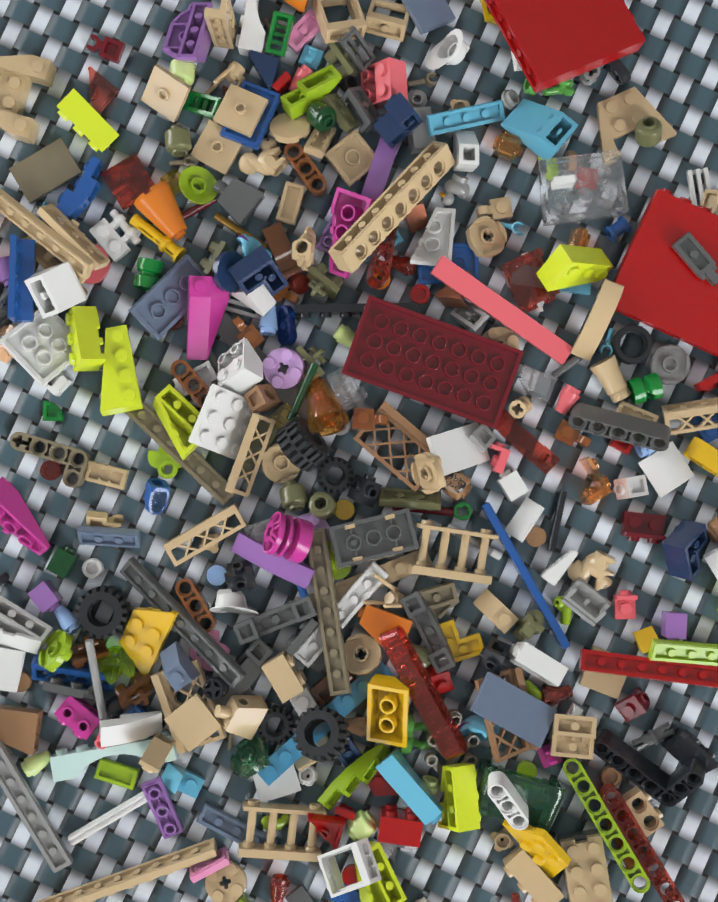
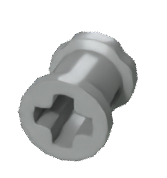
M600 67L591 70V76H589V72L579 75L581 83L585 86L595 83L601 72Z

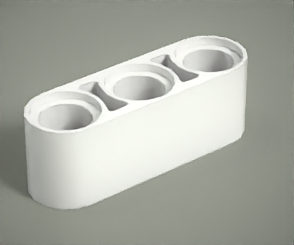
M491 772L488 776L489 797L513 829L523 830L527 828L529 824L528 805L503 772Z

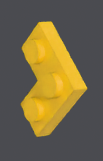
M454 619L439 623L455 662L480 655L484 645L479 632L460 638Z

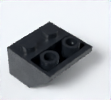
M677 727L674 730L675 734L669 736L661 744L682 765L692 758H697L706 763V773L718 767V763L714 760L717 756L687 729L682 731Z

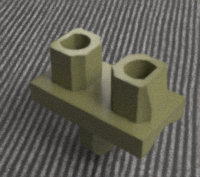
M335 42L330 43L329 47L331 49L327 51L324 58L332 65L338 60L341 62L342 65L337 71L342 75V79L349 75L356 77L360 74L342 47Z
M222 240L220 243L212 241L208 250L213 254L210 260L203 258L199 263V267L207 276L215 277L214 271H212L213 264L220 253L234 251L233 248Z
M322 262L315 267L312 265L305 277L309 281L308 286L313 289L310 295L315 297L319 294L323 298L327 295L334 301L344 280L338 275H335L331 280L325 275L329 269Z
M301 345L296 348L304 362L317 364L315 361L318 359L323 365L327 361L322 356L326 351L324 348L318 351L312 346L309 349L313 354L312 357ZM318 366L312 381L326 374L320 366Z
M534 609L530 610L527 615L518 618L519 620L515 623L517 627L512 632V635L521 642L524 639H530L533 635L542 633L545 629L542 626L544 622L542 612Z

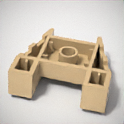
M35 55L0 56V130L15 140L32 145L36 143L40 125L35 119L23 116L32 82L52 88L57 68L51 60Z

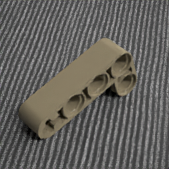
M16 432L11 435L9 442L13 449L65 464L63 483L66 486L78 488L84 484L89 460H91L89 452L28 433ZM19 438L24 441L30 442V444H21L20 442H18ZM40 442H43L45 449L40 453L37 446ZM59 448H63L65 452L61 459L57 457V450ZM80 453L84 456L82 464L76 462V457ZM73 473L78 475V481L75 484L70 481V476Z

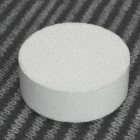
M98 558L87 559L82 566L83 574L91 579L101 576L104 571L103 562Z

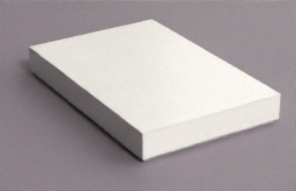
M477 422L426 438L430 453L440 456L442 460L441 466L444 476L490 461L488 451L481 452L468 438L479 426Z

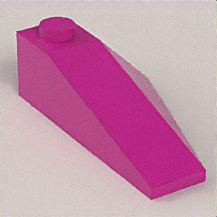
M337 187L331 205V214L333 215L332 226H330V233L332 234V245L330 248L376 201L375 199ZM329 254V272L348 279L350 273L339 270Z
M190 275L188 277L186 360H208L229 301V292L218 289L212 276Z
M1 477L0 526L3 527L2 532L7 535L9 533L18 537L19 543L40 556L51 545L18 490L14 488L10 481Z

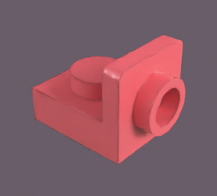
M495 441L494 444L488 447L498 452L497 455L494 454L490 463V466H492L491 471L503 474L510 450L505 449V444Z
M619 590V594H613L614 619H636L635 600H638V595L632 594V590Z

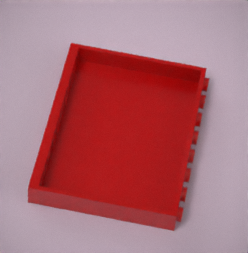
M484 0L534 93L637 52L646 41L643 32L637 26L634 16L627 8L624 0Z
M657 189L649 201L613 279V282L624 286L615 311L718 357V283L711 286L706 279L703 281L699 279L671 247L689 231L716 262L717 269L715 272L718 274V215L711 213V210L705 206L699 205L697 207L691 204L692 201L685 197L678 198L673 196V192L668 189Z

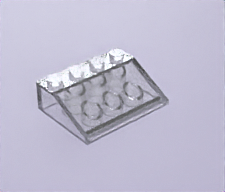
M621 150L538 161L543 226L624 216L629 211ZM575 175L576 182L573 187L551 189V181L554 177Z

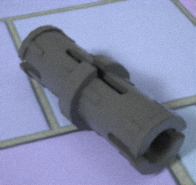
M666 722V724L652 731L650 729L647 731V734L632 740V744L635 746L642 743L635 748L636 751L640 752L653 744L655 746L658 745L659 741L675 733L673 729L664 732V730L671 727L669 722Z

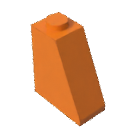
M365 604V607L362 606L357 614V617L360 618L359 624L394 659L399 660L413 622L412 619L375 605Z

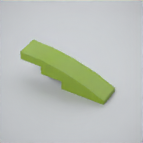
M380 743L363 754L329 785L317 801L331 811L343 794L350 798L360 782L368 785L378 771L375 767L391 751L384 744Z

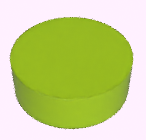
M522 760L516 767V774L520 780L531 782L537 776V768L532 761Z

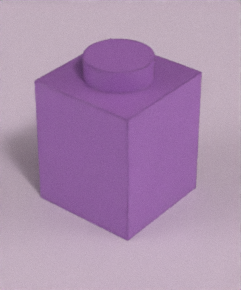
M49 579L41 582L28 593V596L42 613L47 611L52 613L61 606L59 602L64 599Z
M662 611L660 635L667 638V640L679 641L680 639H686L688 614L684 612Z

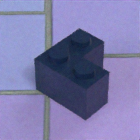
M400 92L397 95H392L387 100V104L384 107L388 112L380 115L373 125L392 149L423 123V120Z
M262 245L228 268L246 296L262 284H264L271 296H274L289 285Z
M683 519L663 541L669 575L691 581L701 570L698 552L709 541L706 524Z

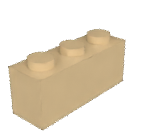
M520 844L502 859L505 866L503 868L510 878L514 876L517 879L518 887L524 894L528 892L532 896L530 899L532 902H559L565 897L561 888L539 865L533 862L532 857L520 847Z

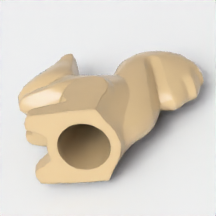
M263 139L260 145L263 151L259 156L247 152L239 160V169L247 175H253L255 172H258L261 175L276 177L289 164L285 161L286 157H278L282 151L279 146L276 147L274 139Z
M307 226L300 238L292 243V259L296 260L297 266L301 267L303 271H308L315 263L313 255L316 234L311 226Z
M596 550V552L587 555L583 561L577 560L572 562L567 569L568 577L575 582L579 577L586 581L591 575L596 578L594 589L599 591L612 585V580L608 576H614V573L608 567L617 561L615 557Z

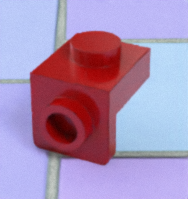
M432 663L429 667H426L435 696L455 689L449 670L437 674Z

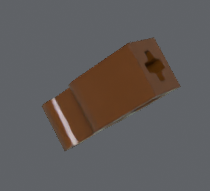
M281 222L262 229L267 244L284 278L288 279L303 272L301 267L297 266L296 260L292 259V246Z

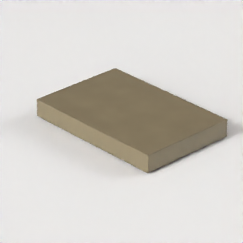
M62 138L57 139L9 168L30 204L35 203L83 174Z

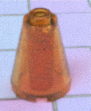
M320 378L312 380L307 391L308 428L312 434L316 432L320 436L336 434L343 430L342 426L345 423L346 425L348 424V414L326 380Z

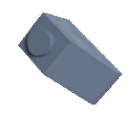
M177 641L160 653L164 676L176 692L201 675Z

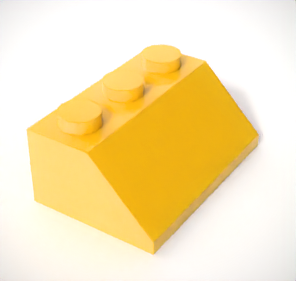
M375 673L368 683L366 741L407 748L409 688L394 676Z

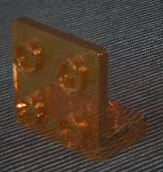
M588 456L579 459V462L595 486H591L582 492L583 496L579 499L583 505H592L612 492L609 488L611 486L610 481L605 475L602 477L598 471L600 469L599 464L594 458L591 459Z

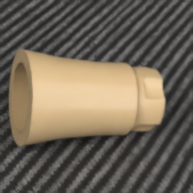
M615 354L589 368L597 377L613 403H617L631 394Z

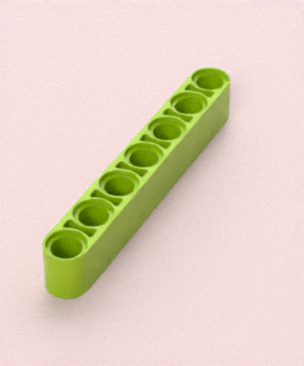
M567 758L563 764L564 773L630 886L637 893L647 892L650 888V881L583 765L577 758ZM571 761L576 762L579 766L578 771L575 773H570L566 768L567 764ZM581 780L587 781L590 785L589 789L585 792L580 791L577 787L578 782ZM597 799L601 803L598 810L590 809L588 806L589 801ZM602 819H610L612 825L609 829L601 828L600 821ZM613 838L622 839L623 845L620 848H614L611 845ZM626 857L634 859V865L630 868L622 864L623 859ZM636 877L645 878L646 883L643 887L635 886L634 880Z

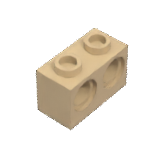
M636 785L617 798V801L645 839L665 825L661 820L664 816L657 806L652 807L649 802L652 800L649 794L643 790L641 791ZM640 798V804L632 806L633 800ZM651 815L652 820L649 823H644L645 817Z

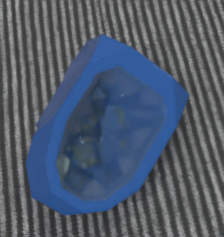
M149 478L145 485V509L151 515H157L162 513L167 507L170 485L165 480Z

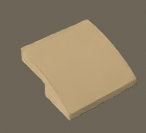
M555 713L550 755L593 760L597 717Z

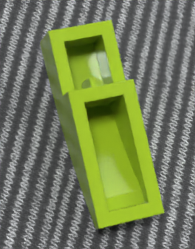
M330 64L297 81V89L280 97L283 110L292 120L300 117L307 112L311 104L316 101H322L339 83L342 75Z

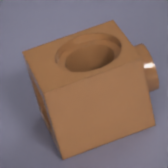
M272 384L256 385L244 394V398L252 413L268 412L281 402Z

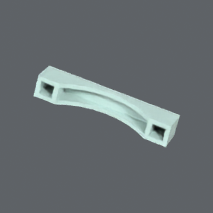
M162 730V732H159L162 735L173 740L171 733H169V730ZM155 735L125 744L107 746L105 749H99L96 746L88 747V744L76 746L75 750L68 751V748L55 750V753L50 757L53 782L74 779L90 763L110 755L127 754L142 757ZM175 745L165 762L178 759L179 754Z

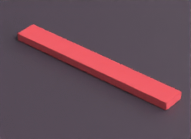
M445 256L440 257L430 274L560 365L564 364L573 348L571 345Z

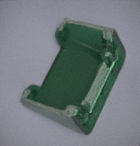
M482 758L476 778L479 793L478 807L481 817L487 815L505 820L488 795L489 774L493 771H501L508 777L528 805L529 825L549 832L566 790L561 780L551 778L550 782H548L546 778L542 777V779L508 770L502 765L496 766L492 764L491 760Z

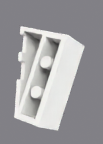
M0 595V645L37 655L46 644L45 641L50 636L53 627Z

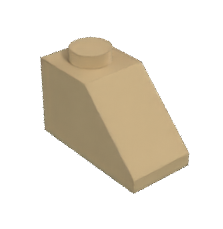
M487 588L473 602L504 634L519 620Z

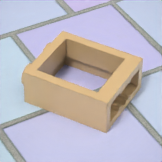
M312 0L311 5L325 44L338 42L340 37H344L343 34L350 31L349 28L351 26L356 27L364 38L367 24L358 0ZM346 4L352 20L328 23L323 7Z

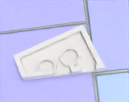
M435 207L426 230L410 259V264L435 266L441 256H445L450 261L452 260L456 209Z

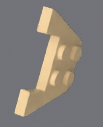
M636 87L598 102L596 105L603 168L622 159L614 140L634 132L636 123L646 116H653L661 121L662 137L659 143L677 135L673 127Z

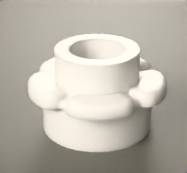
M309 766L299 772L298 780L302 785L312 786L318 779V773L313 766Z

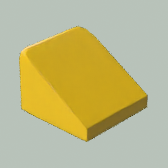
M652 626L633 632L638 649L643 654L649 652L652 638L658 639Z

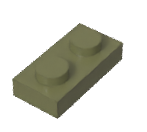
M338 93L326 95L322 101L335 110L339 128L345 133L357 129L360 126L359 122L344 102L341 103Z

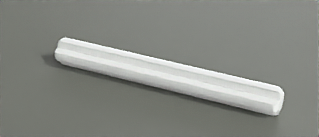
M143 791L69 834L68 841L70 844L75 845L145 804L147 799Z

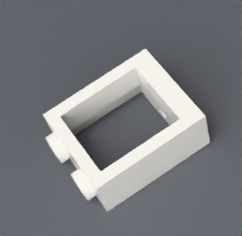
M517 642L511 646L509 652L510 662L518 667H522L523 670L547 685L559 687L569 668L527 642Z
M368 838L317 856L331 898L382 879ZM352 850L362 881L345 886L335 855Z

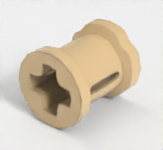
M520 396L509 405V412L514 418H522L532 409V402L526 396Z

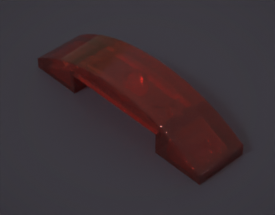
M503 409L497 429L495 430L528 461L547 475L560 459L524 429L511 414Z

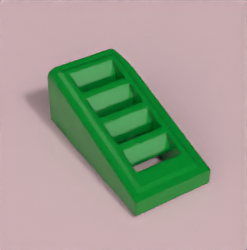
M274 10L265 53L285 57L294 26V15ZM278 20L288 22L287 26L278 24ZM276 28L286 30L285 34L275 32ZM274 36L284 38L283 42L273 40ZM275 44L282 46V49L278 50L275 48H271V45Z
M190 90L183 110L213 120L223 99ZM198 98L195 108H193L195 100Z

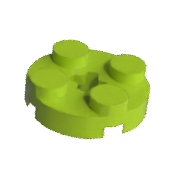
M62 630L54 631L45 641L48 644L45 650H40L38 657L39 665L50 672H55L64 661H68L73 653L71 650L73 635Z

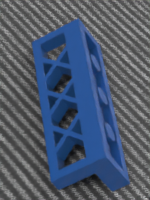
M10 234L7 317L12 322H34V299L24 281L35 274L36 241L32 239H19L17 235Z
M39 653L34 655L31 663L33 680L45 681L51 677L62 678L63 682L70 684L71 681L83 683L85 687L93 685L89 662H85L84 667L76 669L69 659L64 661L55 672H50L39 665ZM104 659L103 662L98 663L100 680L109 681V684L101 682L103 691H114L118 660ZM38 670L45 671L47 674L38 673ZM59 673L65 674L68 677H62ZM79 677H85L88 680H82Z

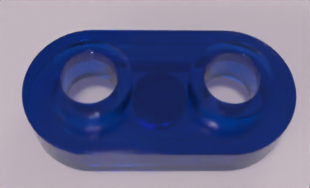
M280 305L276 310L278 341L283 346H292L297 339L294 309L290 305Z

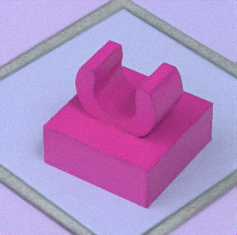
M551 742L536 749L544 769L563 762L561 757L550 755Z

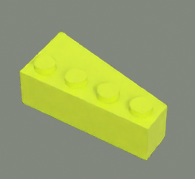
M127 325L106 328L104 354H106L107 359L103 363L100 412L102 416L143 409Z

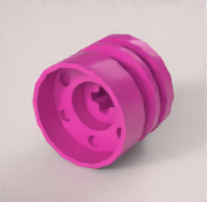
M279 511L275 512L270 518L264 533V553L273 554L276 557L283 555L286 560L296 563L302 562L312 544L314 534L313 523L298 517L293 520L291 515H285Z

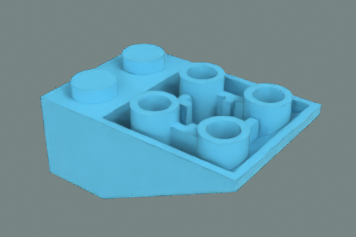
M523 99L501 123V126L546 163H549L571 137L578 124L561 111Z

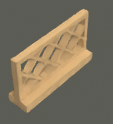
M199 658L192 660V663L201 675L192 681L193 684L190 691L184 688L179 690L187 695L185 702L195 695L193 691L196 685L203 688L207 681ZM163 670L150 677L166 718L181 706L182 703L177 701V692L173 690V687L164 676ZM203 695L202 699L214 713L216 707L214 700H210ZM223 726L218 729L219 735L209 736L197 747L226 738L227 735ZM169 727L173 741L176 742L175 747L178 754L188 751Z

